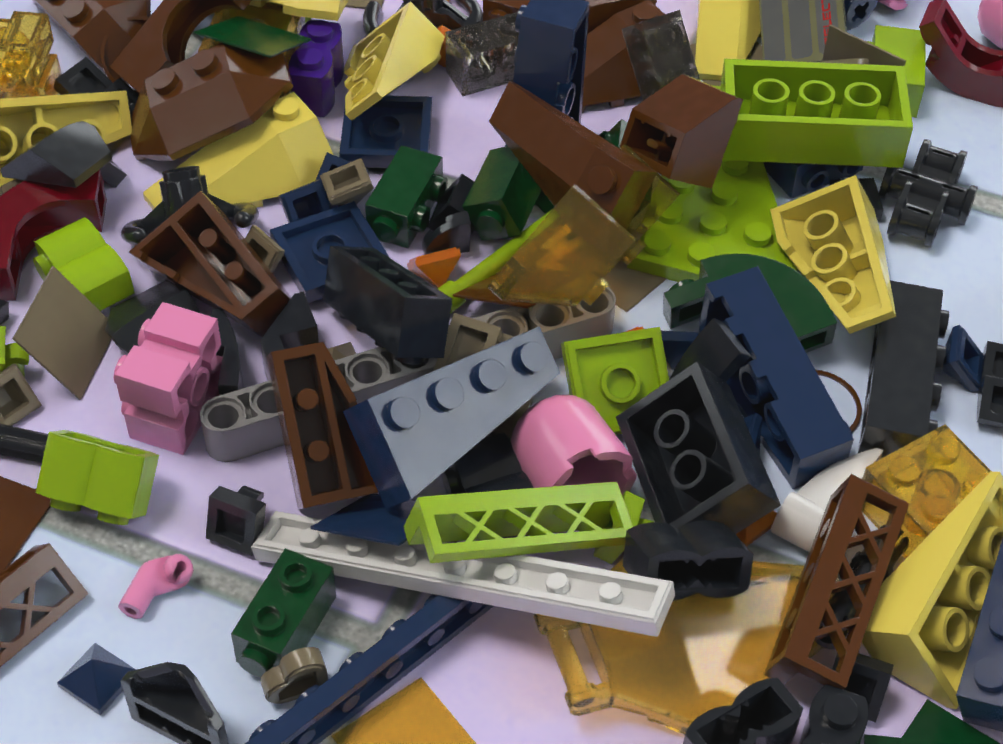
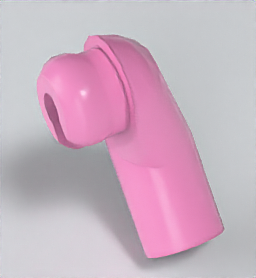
M174 554L145 562L139 568L118 605L119 609L131 618L141 619L155 596L178 590L190 581L194 571L191 560L185 555Z

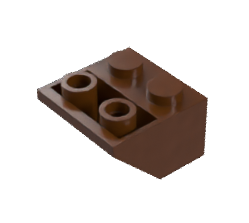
M681 74L632 108L619 148L669 179L712 189L732 130L737 122L743 99L693 77Z

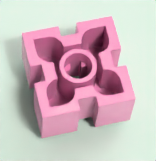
M162 302L153 317L147 319L142 324L138 335L139 346L134 345L128 355H123L118 360L113 378L115 384H117L120 401H122L121 412L125 417L129 438L184 455L202 426L200 420L202 406L208 400L220 396L218 381L223 357L216 355L222 344L217 318Z

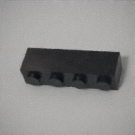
M330 246L323 301L336 310L340 318L353 323L357 331L365 333L375 340V345L388 350L398 362L419 365L424 363L425 358H444L453 300L451 297L375 248Z
M890 280L896 317L875 324L858 453L878 448L884 450L880 461L918 468L924 449L933 450L937 436L938 421L930 419L931 411H937L941 397L942 383L934 381V374L940 375L943 368L946 346L938 345V338L944 339L949 311L941 309L943 290Z

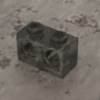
M680 10L622 28L643 101L681 74L700 80Z
M518 12L445 32L446 72L462 97L513 81L514 57L519 32L515 31Z

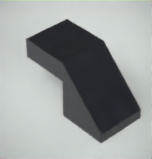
M304 291L295 293L260 340L267 381L271 380L266 358L269 353L319 343L317 324Z

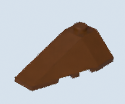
M645 0L615 13L587 34L582 113L586 106L608 102L610 108L624 106V99L640 96L648 98L681 74L695 78L674 21L650 0Z
M509 81L489 123L572 230L606 253L614 254L658 172L520 85Z

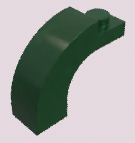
M736 253L700 260L698 280H682L674 284L669 291L663 293V315L669 328L672 329L701 318L706 283L758 266L805 352L808 353L833 343L837 321L822 294L798 271L767 257Z

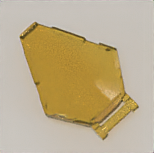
M623 559L611 569V571L628 573L622 566ZM753 561L749 590L727 598H712L697 592L687 598L673 601L658 637L534 614L533 618L541 635L547 636L568 690L564 698L570 714L581 716L613 707L644 715L650 722L665 725L666 728L685 735L690 724L703 713L721 706H732L736 697L745 688L755 682L769 678L764 675L804 565ZM580 628L602 683L595 685L588 682L569 635V630ZM815 641L812 645L809 658H812L820 650L823 649V647L818 645Z

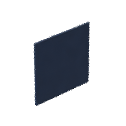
M379 494L365 495L310 528L312 530L400 546L407 541L403 526L416 501L409 500L386 509Z

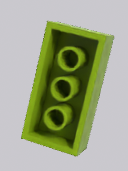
M724 59L720 90L743 99L722 160L903 168L913 130L904 66Z

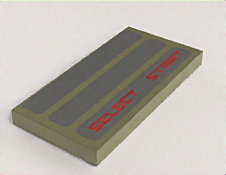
M759 0L763 60L820 62L823 59L829 25L831 24L847 32L844 0Z

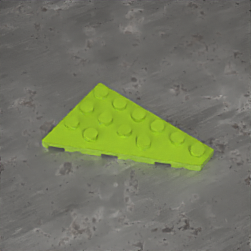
M722 160L712 189L672 180L661 175L653 194L652 202L649 204L628 255L627 268L676 282L686 279L696 281L699 279L700 260L712 256L738 253L767 257L799 272L797 267L781 249L776 239L770 209L778 206L764 163Z

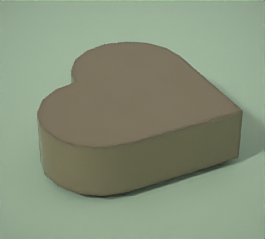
M316 647L296 649L285 655L280 660L278 666L265 672L261 676L260 682L266 700L274 704L287 703L298 699L308 688L314 685L321 686L328 680V675L321 651Z

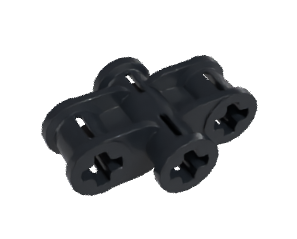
M924 139L912 171L904 168L887 167L879 190L880 199L885 200L887 197L898 199L889 222L887 234L894 236L898 232L923 240L924 246L931 248L943 214L957 218L959 224H966L978 190V186L971 185L969 188L957 185L966 161L967 151L961 150L959 153L932 146L931 140Z

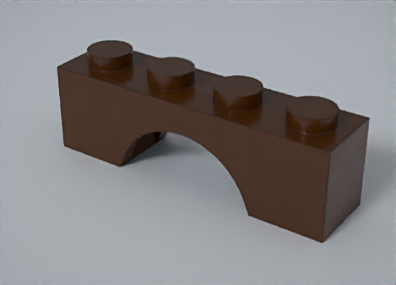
M163 0L128 45L121 51L110 68L140 93L146 78L154 75L161 69L169 68L185 60L188 40L201 21L209 15L224 9L244 11L252 0Z

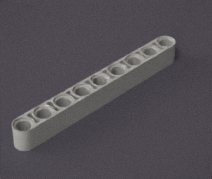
M588 283L564 290L530 308L511 306L473 319L501 327L502 333L514 337L540 326L553 358L556 360L563 357L562 342L612 334L616 297L609 287L598 283ZM377 347L334 361L356 397L357 404L368 398L432 372L437 358H425L424 363L419 365L405 364L396 361L394 355L385 348ZM271 380L216 396L208 400L201 408L200 420L206 451L210 457L217 461H236L284 446Z

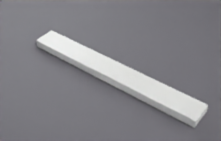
M280 511L273 513L251 546L257 561L275 564L286 548L333 567L334 575L655 637H658L675 597L673 581L527 555L430 563L425 544L408 545V541L400 546L312 530L310 527L323 519ZM442 542V544L454 543V542Z

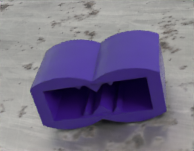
M309 20L301 28L299 35L311 38V41L300 45L289 61V71L293 83L291 93L295 92L317 117L324 118L334 107L335 88L340 84L344 76L342 29L339 23L325 20Z

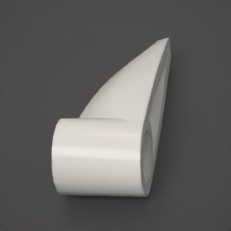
M874 448L849 456V458L836 462L819 472L797 493L793 491L789 493L774 519L771 532L810 552L830 496L851 474L868 482L880 462L884 450Z

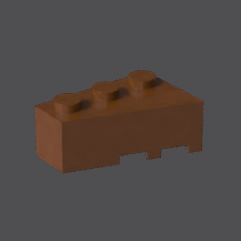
M202 191L198 192L129 251L132 256L152 272L167 281L188 289L192 296L210 307L223 309L227 317L260 337L265 335L292 298L225 213Z
M324 342L269 353L266 358L297 508L304 509L378 493L343 411L357 405V399Z

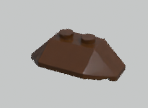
M32 0L102 71L100 47L104 36H109L104 50L106 66L115 80L121 78L125 82L110 66L146 22L140 20L128 21L127 17H149L151 15V0Z
M219 43L209 49L201 50L194 56L169 68L161 69L154 75L146 78L131 116L132 134L130 139L133 155L137 160L148 158L155 161H174L253 124L275 104L281 94H286L293 88L286 57L281 53L269 58L225 43Z

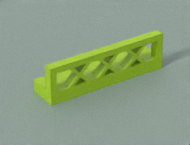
M616 481L418 497L403 527L408 545L425 544L430 563L620 546L625 545L626 531L634 526ZM612 518L615 528L602 529L607 526ZM564 531H567V533H558V534H554V533H553V532H564ZM508 536H517V537H513V538H502V537H508ZM466 540L465 542L442 544V542Z

